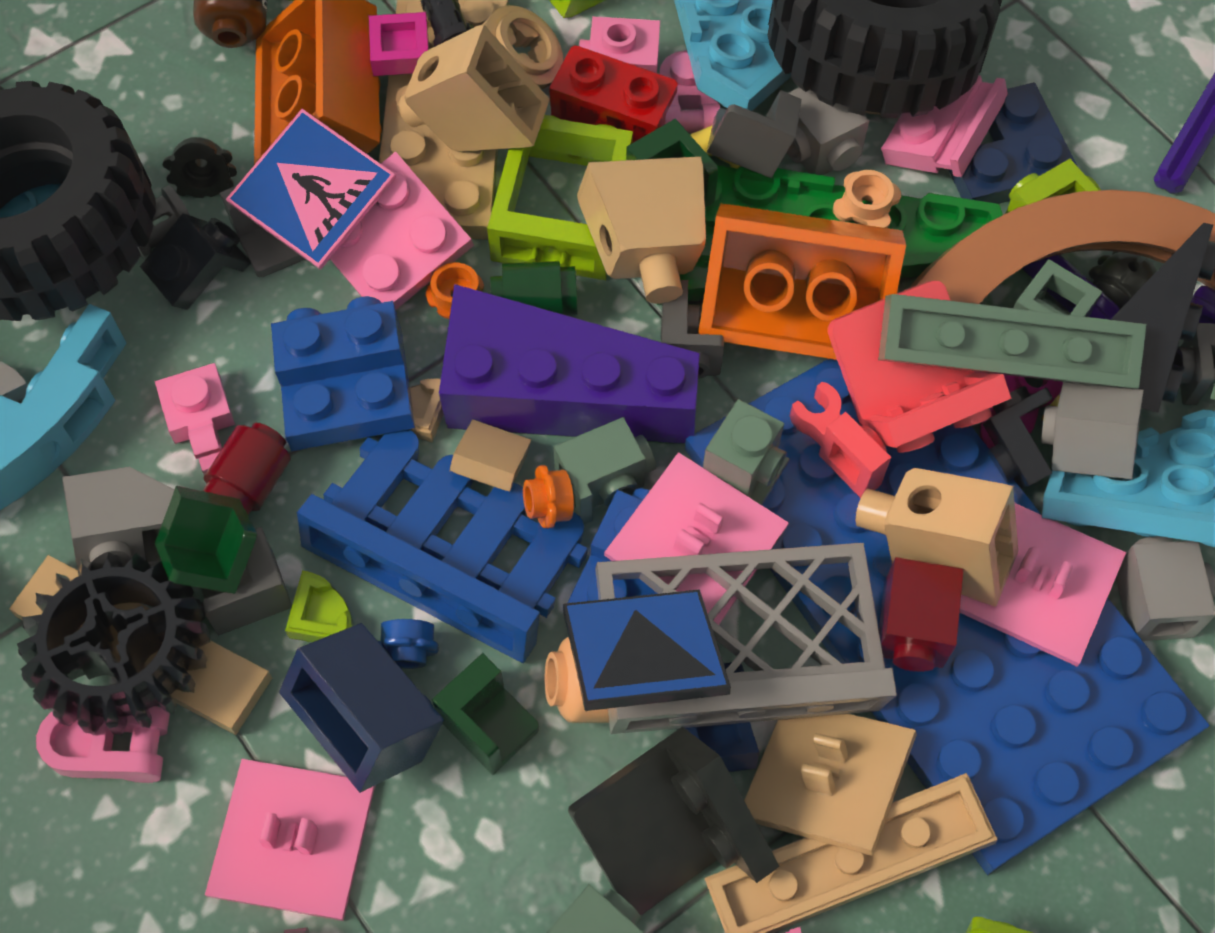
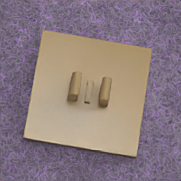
M852 714L778 720L744 801L754 820L759 825L873 856L917 736L916 730Z

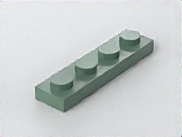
M890 294L885 296L878 360L1061 382L1139 389L1146 324Z

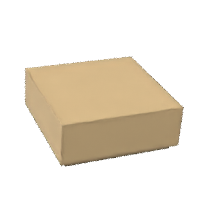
M472 419L453 454L449 471L510 492L527 457L531 439Z

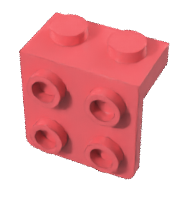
M927 281L897 293L898 295L951 301L945 285L940 281ZM885 299L838 317L831 321L828 326V335L860 425L873 429L880 436L885 446L894 447L899 453L913 451L929 445L935 440L933 432L953 424L954 428H964L981 423L992 416L990 407L1012 399L1003 374L980 373L878 360Z

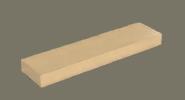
M48 555L9 610L21 620H23L22 617L42 614L43 612L36 604V593L54 596L60 590L55 582L56 573L65 575L70 580H73L79 576L78 570ZM140 603L113 605L121 610L134 609L139 606H143L145 611L150 609ZM111 625L110 629L114 637L112 653L120 662L121 658L116 647L119 644L118 632ZM210 640V643L199 647L207 657V668L187 671L196 683L194 687L195 693L182 692L176 689L171 694V697L180 706L237 735L271 682L272 676L268 670ZM158 651L147 659L143 669L154 659Z
M967 773L893 802L873 856L805 837L773 850L772 853L780 867L758 883L752 880L737 865L704 879L725 933H774L994 845L998 839Z

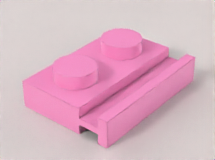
M978 75L977 81L972 88L950 105L940 110L934 106V109L928 114L912 117L909 112L902 113L881 147L885 165L938 173L940 168L952 170L953 176L962 177L1008 95L1005 79L996 78L994 83L982 82L981 75Z

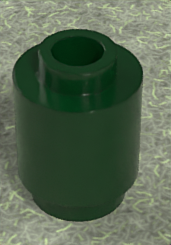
M560 261L502 264V276H490L492 295L563 315L578 314L575 266L560 267Z

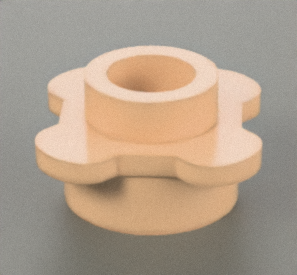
M862 170L848 174L844 179L845 192L843 197L837 199L833 205V213L836 218L844 222L853 220L858 224L888 228L891 222L889 216L890 209L893 205L899 203L901 198L899 187L892 183L886 175L875 170ZM863 200L869 201V202H871L872 204H871V205L864 204V203H862V201H863Z

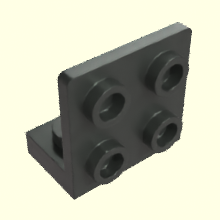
M683 726L575 801L568 808L569 815L614 891L626 899L640 915H643L717 860L726 869L735 863L756 883L780 867L720 755Z

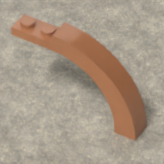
M1082 191L1050 197L1019 207L974 231L939 256L917 277L909 288L927 281H940L945 285L951 301L980 304L990 292L1009 276L1028 264L1051 256L1071 252L1100 250L1124 252L1165 263L1203 223L1213 224L1209 241L1215 242V213L1176 198L1138 191ZM1215 268L1211 281L1198 278L1197 281L1215 290Z

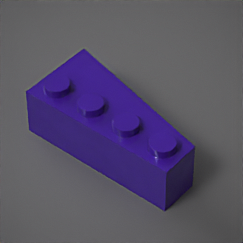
M454 284L439 397L448 429L467 430L473 419L511 433L577 437L624 417L634 437L643 435L647 441L685 444L686 438L695 434L700 353Z

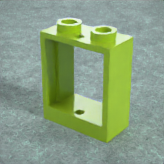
M544 115L534 146L508 149L487 226L490 260L499 263L560 261V267L575 266L576 276L606 281L607 273L587 224L514 211L529 156L587 166L588 162L626 161V148L633 143V131L617 129L607 124L592 125Z

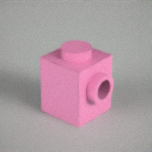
M592 16L590 40L580 39L579 46L657 73L660 20Z

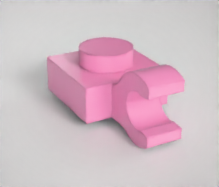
M215 363L155 381L168 431L174 443L177 444L190 440L196 459H199L203 474H206L222 449L217 430L235 425L221 376Z

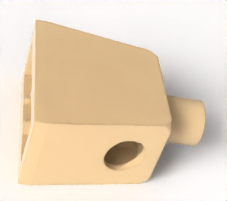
M483 24L425 51L419 57L407 90L400 98L399 111L407 125L411 127L427 125L450 149L458 152L525 148L534 146L550 99Z
M701 157L588 162L577 198L607 275L614 279L642 277L646 300L650 303L661 304L679 298L683 293L679 274H686L693 270L706 242L704 179Z
M913 468L905 473L895 496L866 489L857 507L856 526L886 535L892 564L895 557L962 568L964 572L961 595L991 606H997L1019 551L1013 486Z

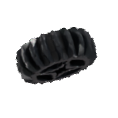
M108 552L103 568L95 570L91 562L81 559L79 569L81 575L73 580H70L65 575L56 573L55 582L60 590L54 596L36 593V604L43 612L42 614L22 617L23 628L30 636L17 643L18 653L27 663L20 669L22 671V678L30 688H35L33 690V698L44 710L53 709V716L63 725L70 726L78 720V725L85 733L95 735L105 721L112 734L122 736L127 725V716L133 715L141 727L150 729L152 716L148 709L160 705L164 711L175 713L177 705L171 694L176 689L182 692L195 693L194 687L196 683L187 671L207 668V657L203 650L199 648L210 643V631L205 623H201L205 619L204 607L200 599L193 597L194 591L191 586L176 584L168 579L162 561L150 567L147 559L136 552L124 566L117 555ZM122 603H140L149 605L153 608H150L145 611L143 606H139L134 609L121 610L115 608L113 605ZM111 625L118 632L119 644L116 647L121 658L120 662L112 653L114 637L110 629ZM158 651L154 659L143 669L147 659ZM84 675L89 680L98 676L108 675L114 676L118 683L106 686H90L73 680Z

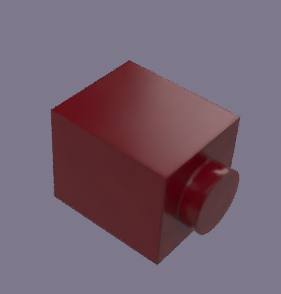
M895 557L884 582L879 636L883 658L893 659L894 665L909 671L924 672L930 671L934 667H944L957 645L964 569Z

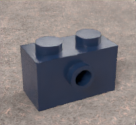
M362 623L299 647L279 690L280 695L359 793L421 763L444 722V719L433 707L431 701L419 691L392 659L390 653L379 644Z

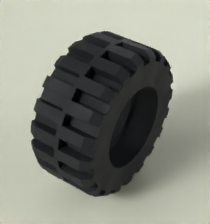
M773 0L767 35L769 45L774 52V57L784 73H791L794 84L803 91L812 90L817 93L819 101L832 107L835 103L849 107L848 112L863 116L868 111L880 113L881 118H897L901 113L907 112L912 117L928 114L934 109V106L940 110L950 105L968 92L976 83L987 55L1001 10L1002 0Z
M35 81L16 82V88L4 90L0 86V209L25 191L48 184H62L55 193L38 206L18 215L0 218V320L21 321L23 315H30L33 320H43L55 317L56 310L68 307L73 312L89 305L86 301L87 298L99 291L105 295L118 284L116 277L123 270L128 273L132 270L141 256L138 246L146 247L154 227L151 220H153L156 213V198L151 189L152 183L121 120L112 109L103 106L100 99L79 89L75 92L72 87L64 84L49 82L47 87H41Z

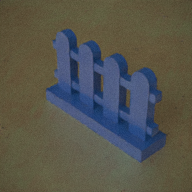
M407 429L386 433L379 442L368 437L360 447V457L365 460L342 488L332 483L323 494L324 500L311 494L298 510L297 518L301 547L524 664L537 644L540 615L547 618L555 606L556 598L549 595V591L568 563L580 568L587 557L588 548L581 545L584 530L581 517L573 512L570 521L556 522L553 528H542L539 523L525 516L523 487L514 483L510 492L494 487L486 497L470 489L473 479L449 471L453 455L441 458L433 469L417 462L419 457V440L413 431ZM405 479L419 486V488L399 515L396 516L384 510L382 506L400 482ZM458 506L474 516L452 545L436 535ZM513 534L530 543V545L509 574L493 566L492 563Z

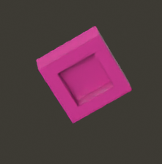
M426 12L369 16L370 62L373 76L412 74L414 72L419 57L429 50Z

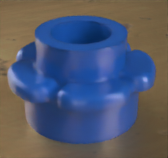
M395 619L381 623V635L378 642L390 653L392 659L401 669L425 667L427 657L438 653V643L434 641V624L415 619Z

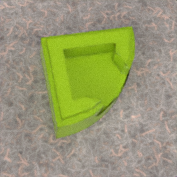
M302 570L285 629L288 637L295 640L314 642L354 626L349 608L339 592L325 578Z

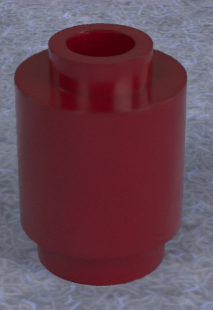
M253 423L251 427L245 425L236 426L204 475L206 486L202 491L240 499L248 516L251 511H259L291 461L290 454L284 448L286 445L285 438L276 430L262 423Z

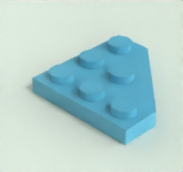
M674 0L697 89L721 103L726 108L731 104H735L753 111L791 77V73H784L769 45L767 35L769 29L768 22L773 0Z
M1202 409L1182 416L1181 427L1159 434L1152 427L1139 431L1132 479L1052 470L1043 497L1042 518L1064 521L1074 526H1097L1129 531L1145 537L1162 536L1200 542L1204 545L1215 547V411Z

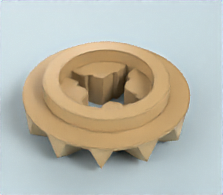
M507 5L494 10L483 24L533 81L544 90L552 83L563 63L562 48L555 33L542 18L523 7ZM513 45L515 47L522 46L523 48L530 46L532 49L528 52V55L526 53L518 54Z

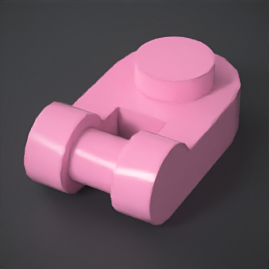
M687 50L675 52L666 57L660 66L659 74L675 79L678 83V88L666 113L665 124L676 118L688 133H694L712 126L714 117L720 109V104L697 89Z
M158 706L149 708L148 710L152 716L150 729L141 727L133 715L127 716V725L124 732L132 733L130 750L111 751L114 734L108 729L105 721L96 734L92 735L85 733L80 728L78 720L70 726L59 723L53 716L52 711L40 724L36 735V749L41 759L50 768L63 776L72 778L124 779L140 783L158 782L161 780L163 757L157 755L159 738L167 734L170 713Z

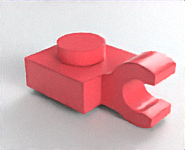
M821 382L817 385L814 399L823 406L825 411L822 413H812L800 401H796L792 404L790 412L791 422L796 429L809 435L821 446L819 456L861 498L866 489L875 490L882 484L891 456L887 453L884 442L873 429L865 425L860 426L847 412L840 415L841 398L839 393L828 383Z

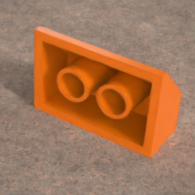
M295 0L266 26L265 31L256 39L254 165L301 109L311 114L366 154L370 153L380 143L382 131L379 115L380 79L379 76H373L370 62L369 16L377 15V6L366 0Z
M720 203L715 220L698 334L722 335L726 343L837 360L828 335L829 324L838 317L885 299L886 295L897 294L906 249L903 231Z

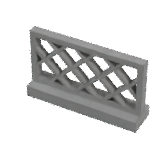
M864 543L597 562L596 564L599 600L615 598L613 580L639 578L660 594L677 592L675 590L689 574L706 573L727 590L708 613L715 639L737 656L726 669L731 685L730 695L609 708L610 734L678 729L682 726L689 728L880 711L897 696L892 668H885ZM848 563L852 591L841 605L808 580L821 564ZM810 565L803 575L793 568L795 566ZM772 568L793 585L774 610L743 586L755 569ZM743 570L736 580L726 573L728 571ZM675 576L669 585L659 577ZM799 591L831 615V618L813 640L780 615ZM733 596L765 620L746 646L713 621ZM853 600L857 617L847 610ZM837 621L861 638L864 662L841 664L819 646ZM771 626L804 651L791 668L773 669L752 652V649ZM809 657H812L821 665L802 667ZM742 662L754 670L734 673Z

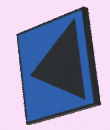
M700 589L563 604V614L585 711L730 695L731 685Z

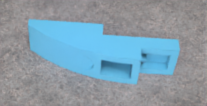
M92 304L86 307L77 322L71 323L64 331L60 340V346L45 369L38 372L31 379L21 404L0 395V510L21 498L68 459L97 427L116 401L103 378L127 343L111 312Z

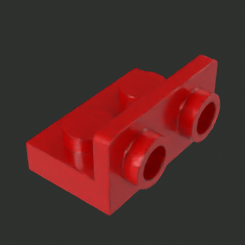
M574 45L570 48L549 87L551 116L561 120L585 124H607L617 129L633 131L634 143L665 125L666 113L677 93L678 83L675 79Z

